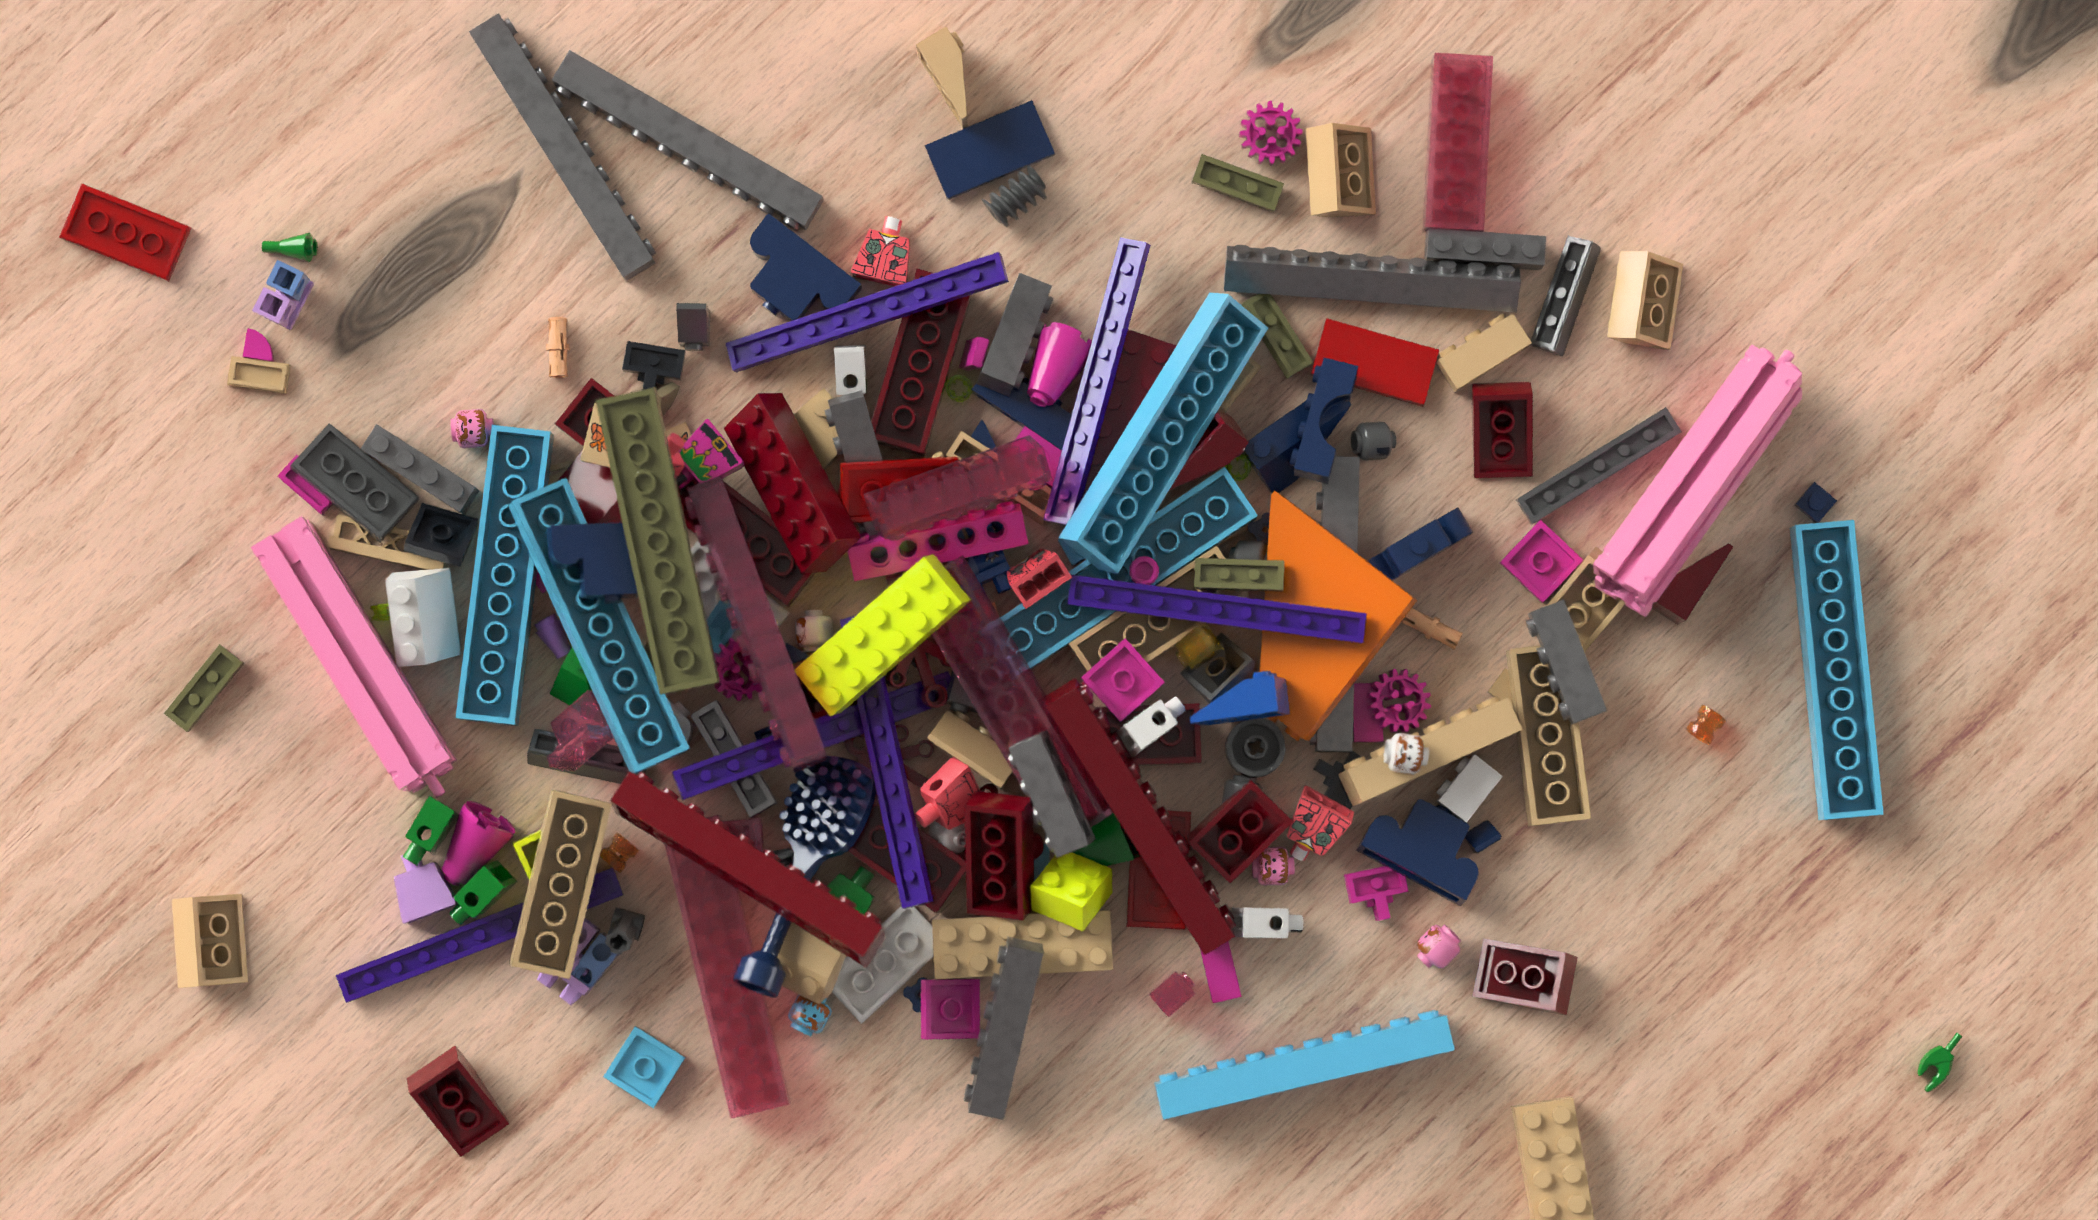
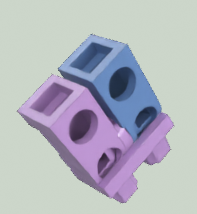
M277 260L266 282L268 286L276 289V292L264 287L252 311L291 330L314 283L310 281L304 272Z
M584 918L570 979L560 977L568 984L559 996L570 1005H573L582 995H587L612 962L619 956V954L612 953L609 946L605 944L607 934L604 932L600 933L585 954H582L601 930L586 918ZM540 973L537 980L550 989L559 977Z

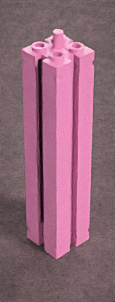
M1753 345L1749 347L1745 357L1738 362L1606 545L1603 554L1599 555L1593 563L1594 574L1597 575L1595 577V587L1615 600L1618 597L1625 602L1627 607L1644 617L1647 616L1652 609V604L1660 598L1791 415L1792 409L1796 408L1801 401L1802 388H1800V385L1802 384V373L1791 363L1795 357L1792 352L1785 350L1778 361L1775 362L1773 361L1775 356L1765 348L1758 349Z
M301 516L281 528L282 530L273 536L270 535L252 546V551L260 560L263 569L381 762L392 776L397 788L415 793L428 785L435 798L446 793L436 776L441 777L454 769L451 764L456 762L457 759L447 746L445 739L400 667H397L396 659L323 540L318 535L312 522Z

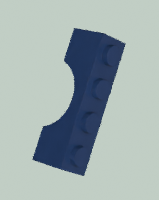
M1328 358L1323 359L1322 366L1316 365L1312 382L1317 383L1314 394H1308L1305 410L1309 411L1307 422L1301 420L1297 438L1302 439L1300 448L1293 449L1290 465L1294 466V476L1328 484L1336 456V449L1324 439L1320 430V422L1323 415L1332 406L1351 400L1358 374V366Z

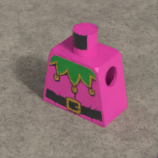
M708 418L684 443V447L679 451L685 465L682 472L676 478L677 486L681 490L694 480L703 490L744 467L743 460Z

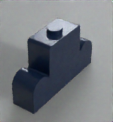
M769 213L750 237L753 253L762 260H768L750 283V287L754 294L765 301L762 306L774 316L779 312L789 321L802 318L819 297L823 307L829 309L853 301L862 289V285Z
M1459 507L1439 519L1436 518L1397 541L1367 561L1394 581L1470 536L1473 531Z
M623 523L551 525L547 529L548 556L553 566L558 569H568L575 565L576 562L579 564L580 595L582 599H604L605 604L621 603L622 598L638 597Z
M1418 799L1411 807L1401 829L1393 817L1387 815L1377 817L1366 830L1356 850L1460 907L1467 900L1479 874L1478 867L1474 861L1465 857L1455 858L1470 828L1469 825L1452 816L1453 813L1446 807L1441 805L1434 806L1423 799Z

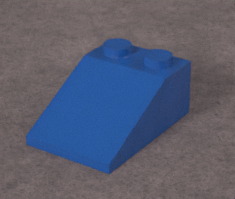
M1271 671L1253 673L1252 679L1243 680L1192 715L1190 722L1201 726L1290 715L1286 679L1277 677V673H1271Z

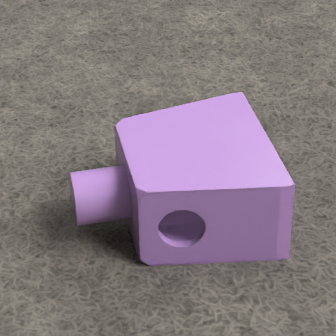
M401 855L406 872L395 876L394 881L403 924L414 922L458 904L453 898L455 893L448 881L445 880L444 874L436 862L423 865L421 860L417 866Z

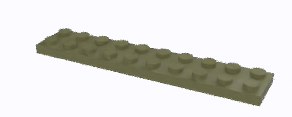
M650 388L596 400L659 693L665 694L718 683L720 679L656 388Z

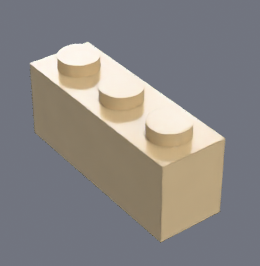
M1504 313L1489 322L1491 326L1489 329L1482 333L1477 329L1464 337L1466 343L1456 348L1453 344L1439 353L1442 358L1436 364L1454 393L1532 344L1514 314L1508 317Z

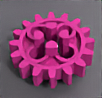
M1268 101L1267 108L1264 109L1258 103L1256 105V113L1251 110L1247 111L1246 115L1250 120L1241 121L1240 125L1246 128V130L1239 132V137L1246 138L1241 147L1242 149H1251L1248 154L1249 158L1258 155L1259 164L1264 159H1268L1270 166H1273L1276 158L1281 163H1285L1286 153L1292 157L1295 155L1292 146L1300 147L1301 141L1295 137L1301 136L1303 130L1295 126L1301 120L1300 118H1291L1294 111L1292 108L1287 112L1283 111L1284 103L1282 102L1277 108H1273L1272 101ZM1257 119L1264 120L1266 129L1264 127L1258 128L1255 125V121ZM1277 119H1284L1286 125L1280 126L1275 136L1278 140L1284 139L1287 145L1283 148L1278 147L1276 138L1271 136L1267 140L1266 147L1258 148L1255 142L1264 139L1266 129L1272 130Z
M744 636L740 637L738 643L732 637L729 638V646L727 647L720 643V654L714 653L720 682L714 685L718 692L723 691L722 694L728 699L733 695L737 701H741L742 694H745L749 700L752 699V691L754 690L761 694L763 691L760 685L762 683H770L765 677L766 674L773 673V669L767 665L772 662V658L766 654L768 650L763 645L759 646V643L754 638L748 643ZM737 652L738 659L743 663L741 671L748 677V682L744 685V679L738 674L740 666L733 659L734 654ZM758 660L757 665L753 667V661ZM729 670L727 673L728 676L723 677L725 671Z
M1392 669L1389 671V676L1385 673L1378 676L1380 682L1375 681L1371 683L1375 692L1367 693L1366 697L1373 699V703L1367 705V709L1375 710V714H1373L1371 719L1380 718L1382 720L1379 725L1381 729L1390 725V733L1397 732L1399 728L1402 733L1409 731V726L1413 729L1419 727L1417 719L1421 721L1427 719L1423 710L1431 708L1430 704L1425 703V699L1429 698L1431 693L1423 692L1422 689L1427 684L1426 682L1419 684L1416 682L1419 676L1417 673L1408 677V669L1401 670L1399 675L1396 669ZM1394 681L1399 684V690L1393 689L1392 684ZM1411 694L1416 696L1415 703L1409 701L1403 704H1394L1386 709L1381 704L1382 699L1388 701L1407 697ZM1400 711L1405 713L1404 721L1398 716Z

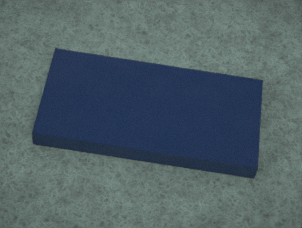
M1032 100L925 145L947 200L1055 155Z

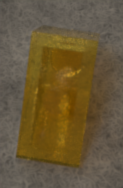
M1198 625L1175 644L1179 650L1175 653L1178 660L1185 668L1189 666L1191 669H1197L1224 650L1208 625Z

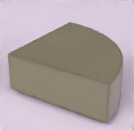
M673 382L657 390L662 416L669 410L679 391L680 386Z

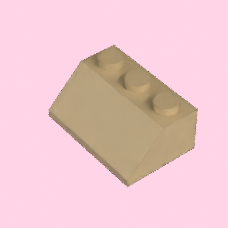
M1338 123L1306 128L1311 215L1330 218L1376 215L1371 128Z
M1620 251L1607 337L1627 344L1670 350L1683 264L1649 251Z
M947 710L929 734L927 740L950 756L963 762L971 770L1002 790L1015 771L1008 756L1010 753L1008 748L1011 745L1004 742L1000 746L992 740L995 736L993 733L982 726L976 730L967 724L970 720L969 717L958 710L957 712L954 711L953 714Z
M242 894L172 899L178 988L248 982Z

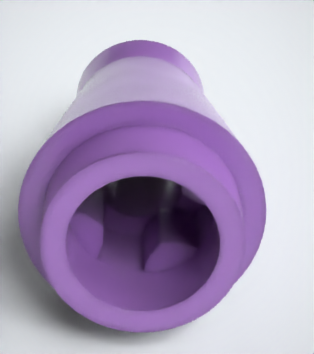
M555 613L534 624L537 629L535 633L554 653L557 659L570 652L571 647L565 629Z

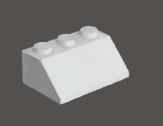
M450 568L391 573L385 583L397 667L426 665L461 655Z

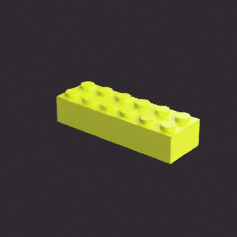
M934 554L925 556L800 664L794 672L830 716L842 713L970 602L971 599Z

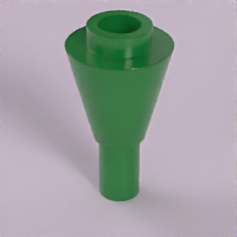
M311 233L282 239L281 241L262 242L263 253H281L282 255L310 262L313 256H316L318 250L317 240L313 239Z

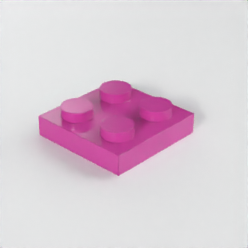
M1539 520L1499 563L1543 603L1583 559L1542 520Z
M1126 638L1081 677L1119 722L1123 721L1165 683Z
M980 979L921 980V1039H978L980 1032Z

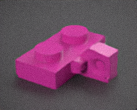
M1386 866L1344 875L1349 903L1365 901L1367 908H1373L1376 921L1391 918L1388 903L1393 902L1392 895L1409 892L1406 877Z

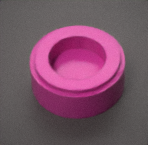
M1141 556L1131 563L1129 575L1134 583L1151 585L1158 578L1159 567L1154 559L1148 556Z

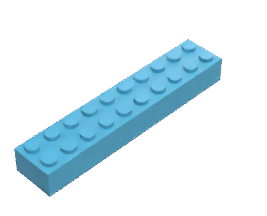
M1208 294L1058 537L1099 570L1119 573L1268 329L1266 325L1229 294Z
M492 425L455 717L460 720L519 726L537 568L508 506L511 501L548 486L554 434L551 431Z
M1224 467L1153 515L1118 574L1099 570L1087 560L1070 570L1069 573L1070 575L1134 583L1129 575L1131 563L1138 557L1148 556L1154 559L1159 567L1158 578L1151 584L1156 586L1194 561L1195 558L1205 554L1254 521L1258 515L1226 467ZM1069 579L1027 609L1024 608L1022 603L982 629L980 634L1012 682H1014L1117 611L1069 605L1068 596L1071 581Z
M567 478L511 501L508 507L628 770L638 774L689 750L690 747L666 695L659 693L655 671L623 601L616 604H605L604 599H582L580 595L579 564L576 562L571 568L558 569L549 560L547 529L551 525L587 524Z
M1854 520L1794 525L1789 529L1818 821L1884 815Z
M1431 1010L1419 1013V1019L1410 1021L1409 1017L1390 1020V1026L1381 1028L1380 1024H1372L1361 1027L1362 1033L1352 1035L1349 1030L1332 1034L1333 1040L1323 1042L1322 1038L1318 1037L1303 1041L1304 1047L1296 1049L1291 1044L1274 1048L1275 1054L1265 1056L1263 1051L1245 1055L1246 1061L1236 1063L1234 1058L1216 1062L1217 1068L1207 1070L1205 1065L1188 1068L1189 1074L1179 1077L1176 1072L1159 1075L1160 1081L1154 1082L1162 1118L1165 1120L1454 1051L1455 1048L1447 1015L1439 1014L1438 1010Z

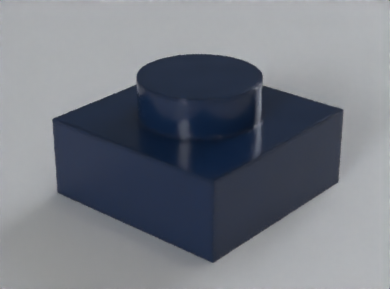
M1813 482L1794 506L1812 521L1819 523L1837 500L1816 482Z

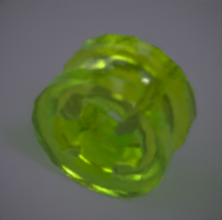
M961 374L952 376L946 384L947 395L953 401L964 402L971 396V381ZM956 381H963V386L968 387L966 393L962 391V396H956L955 391L951 390V385H956Z
M1241 454L1233 460H1236V463L1239 460L1245 463L1243 466L1245 473L1240 475L1238 472L1235 475L1231 472L1233 468L1231 464L1225 466L1234 481L1244 480L1251 471L1250 461L1245 455Z
M388 603L370 606V610L374 612L371 621L390 620Z

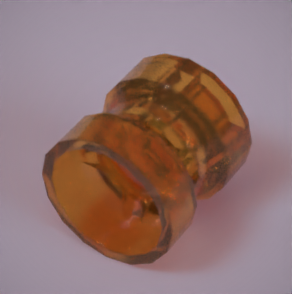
M1702 704L1697 711L1696 721H1690L1685 729L1698 740L1710 745L1715 738L1714 731L1722 728L1726 719Z
M616 832L611 838L612 843L609 847L601 850L600 857L621 873L626 868L628 859L635 857L640 850L624 836Z

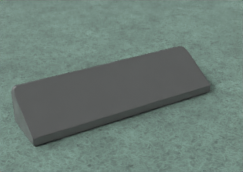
M1572 236L1567 237L1531 338L1532 344L1530 346L1555 355H1564L1601 251L1600 246L1595 242Z
M534 729L527 753V763L530 765L619 784L622 783L629 772L618 746Z

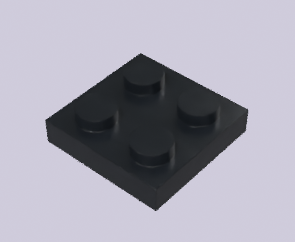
M422 503L406 538L404 551L461 567L477 529L478 519Z

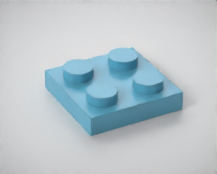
M635 1026L603 1077L650 1107L655 1108L686 1057Z

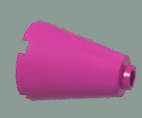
M1051 322L1049 327H1046V324L1043 325L1038 338L1027 394L1032 403L1040 407L1053 405L1083 370L1092 341L1088 338L1086 343L1081 339L1080 335L1082 332L1057 322Z
M473 801L464 803L461 807L442 866L445 880L456 886H459L460 883L466 884L512 839L516 831L514 826L502 815L497 819L490 814L492 809Z

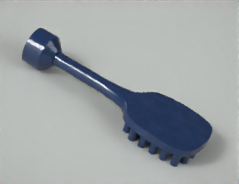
M819 754L814 760L808 756L804 757L802 764L806 768L795 772V777L798 781L797 783H792L789 787V790L792 792L791 797L788 796L784 799L787 810L781 811L779 816L784 821L782 830L784 831L785 839L794 851L792 865L806 874L804 878L808 881H811L824 861L832 857L841 856L850 850L864 829L876 796L873 772L854 760L838 756H824L823 754ZM776 913L761 951H755L741 958L733 978L734 982L758 994L772 998L778 997L786 977L778 955L792 922Z

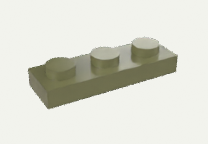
M1204 154L1200 157L1192 179L1193 184L1271 212L1275 211L1284 186L1282 182Z
M1257 294L1241 304L1268 327L1262 340L1286 379L1314 363L1271 294Z
M1195 558L1194 589L1284 592L1285 562L1281 560Z
M219 644L164 714L186 732H190L244 665V662L223 645Z

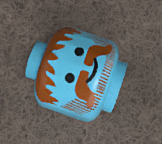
M798 995L788 1013V1018L792 1022L790 1026L810 1037L813 1033H821L832 1013L830 1006L825 1004L828 998L817 1004Z

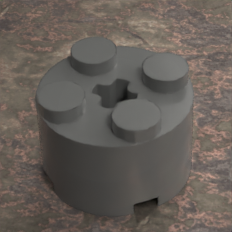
M1264 718L1241 721L1230 731L1225 743V754L1230 766L1237 773L1252 778L1264 777L1276 770L1283 761L1286 751L1285 740L1280 729L1273 722ZM1258 740L1261 742L1259 747L1263 749L1262 754L1257 752L1253 756L1250 754L1251 749L1247 745L1248 743L1253 744Z

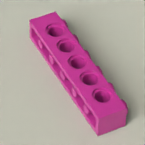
M1012 501L1003 502L996 505L997 508L986 511L985 508H975L967 512L968 515L958 517L955 514H947L939 517V521L927 523L926 520L910 523L908 528L898 530V527H888L882 529L880 534L871 536L868 533H860L861 538L848 550L854 582L907 571L923 557L932 554L941 563L1027 545L1029 543L1020 503L1014 504ZM998 521L1003 526L999 532L991 533L987 530L988 524ZM962 528H970L974 531L973 535L968 539L960 538L958 532ZM934 534H941L945 537V540L940 545H932L929 543V538ZM906 540H911L916 546L912 551L906 552L900 549V544ZM880 546L887 550V553L881 558L871 555V551L875 547Z

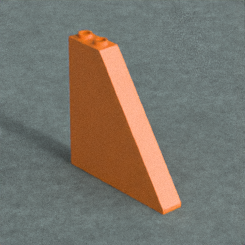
M1274 491L1271 494L1267 560H1281L1285 562L1284 592L1265 591L1264 600L1367 613L1363 643L1262 630L1260 672L1271 671V673H1277V677L1286 679L1290 715L1268 717V719L1274 723L1280 720L1287 726L1284 731L1295 740L1299 741L1302 738L1303 740L1310 741L1418 600L1286 497Z

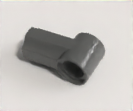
M616 907L605 942L612 953L621 955L624 951L630 950L634 940H639L645 915Z

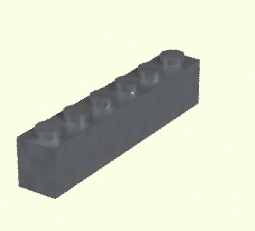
M862 390L828 400L830 409L825 410L829 427H836L838 437L833 438L837 455L844 454L846 463L883 461ZM900 520L858 522L860 532L868 533L869 536L880 534L882 529L888 527H898V530L903 529ZM902 542L900 549L909 552L907 542ZM880 546L873 548L871 551V555L876 558H881L887 553V550Z
M1007 937L1006 945H1000L997 963H1000L1001 966L999 974H993L990 991H994L992 1002L987 1001L984 1019H988L986 1029H980L977 1046L981 1047L979 1057H973L970 1074H974L973 1084H967L964 1095V1102H968L969 1113L1004 1120L1043 958V944Z

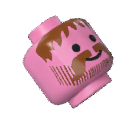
M483 409L459 411L455 418L451 419L452 441L457 442L461 448L486 446L491 435V427L494 425L493 418L488 419Z
M1267 847L1252 862L1253 879L1257 878L1259 884L1263 886L1285 885L1288 882L1289 875L1295 873L1294 857H1288V852L1284 847Z
M1445 924L1442 927L1433 925L1418 939L1417 947L1420 953L1417 956L1428 968L1435 965L1437 968L1443 969L1460 953V946L1458 944L1461 940Z

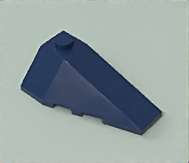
M1306 401L1251 438L1242 453L1271 494L1274 491L1280 493L1299 479L1298 476H1294V466L1290 465L1293 449L1300 448L1302 439L1297 438L1301 420L1307 422L1309 411L1305 410ZM1350 401L1332 406L1323 415L1320 422V430L1325 440H1327L1352 405Z

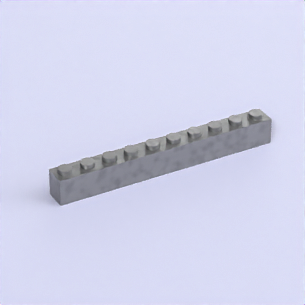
M498 13L470 30L469 33L624 280L628 281L654 265L655 261L652 258L656 254L654 248L647 238L642 241L636 231L641 228L633 215L626 216L621 209L625 202L616 189L611 192L605 182L610 179L601 165L594 166L590 157L594 156V153L586 140L580 143L574 133L579 131L570 116L564 118L559 109L564 105L555 91L549 94L544 84L548 80L540 67L533 69L528 61L533 56L523 42L518 45L513 35L518 32L510 19L507 18L503 21Z
M569 50L552 78L554 85L557 86L555 91L567 99H571L572 96L582 101L581 106L594 114L597 111L607 115L606 121L620 129L623 125L633 130L631 135L644 143L647 140L654 142L658 145L656 149L670 158L673 154L683 159L681 164L694 172H697L698 169L708 174L707 179L714 184L722 187L725 183L732 187V193L744 201L751 198L758 202V209L766 214L773 215L775 212L784 217L782 222L794 230H798L799 227L807 230L824 201L823 196L571 50Z
M1246 245L1227 246L1224 272V291L1516 313L1521 284L1520 267H1513L1508 264L1493 266L1484 265L1480 262L1466 264L1455 263L1451 260H1441L1439 262L1426 261L1422 258L1398 259L1388 255L1371 257L1361 253L1344 255L1332 251L1317 253L1308 252L1304 249L1290 251L1279 250L1275 247H1266L1264 249L1250 248Z
M1335 456L1328 484L1322 483V492L1316 493V510H1321V522L1318 523L1357 553L1360 457ZM1354 684L1310 739V745H1315V752H1352Z

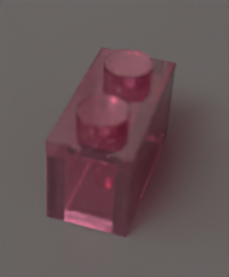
M1173 971L1151 990L1148 995L1164 1014L1170 1017L1195 995V992L1192 990L1195 984L1185 972L1178 974L1176 971Z

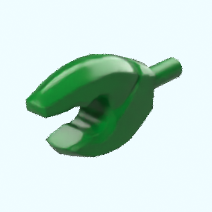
M1959 1033L1953 1036L1945 1048L1938 1045L1929 1050L1921 1059L1917 1071L1918 1076L1923 1075L1929 1066L1934 1065L1937 1069L1936 1074L1932 1076L1931 1081L1924 1089L1926 1092L1934 1090L1948 1077L1954 1060V1055L1951 1054V1051L1963 1037Z

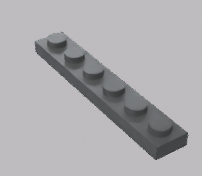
M1667 407L1522 495L1516 501L1532 525L1682 431Z

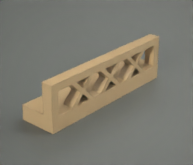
M343 515L337 516L333 536H329L327 547L331 550L421 570L448 567V563L413 553L401 552L396 542L408 536L410 530L394 527L390 533L399 534L393 539L388 534L389 542L381 547L374 546L367 538L370 534L367 531L364 532L360 525L350 517ZM343 523L354 524L361 535L353 540L340 538ZM364 539L367 544L358 541ZM392 545L395 550L388 549V547Z

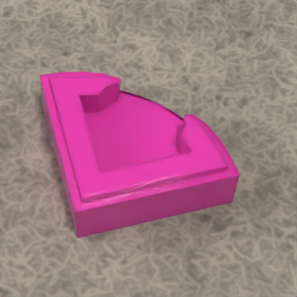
M247 328L242 357L273 362V350L268 340L258 331Z

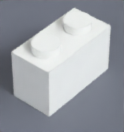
M1475 754L1470 759L1464 756L1454 769L1458 772L1451 782L1446 779L1436 792L1440 795L1436 802L1449 809L1453 813L1452 815L1466 823L1503 777Z

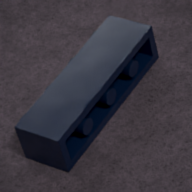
M1026 377L1022 379L1019 389L1013 387L1009 397L981 385H974L972 388L974 395L1023 428L1024 426L1028 427L1060 450L1063 449L1072 412L1069 413L1061 408L1063 403L1059 399L1050 406L1040 407L1035 405L1027 394L1029 379Z

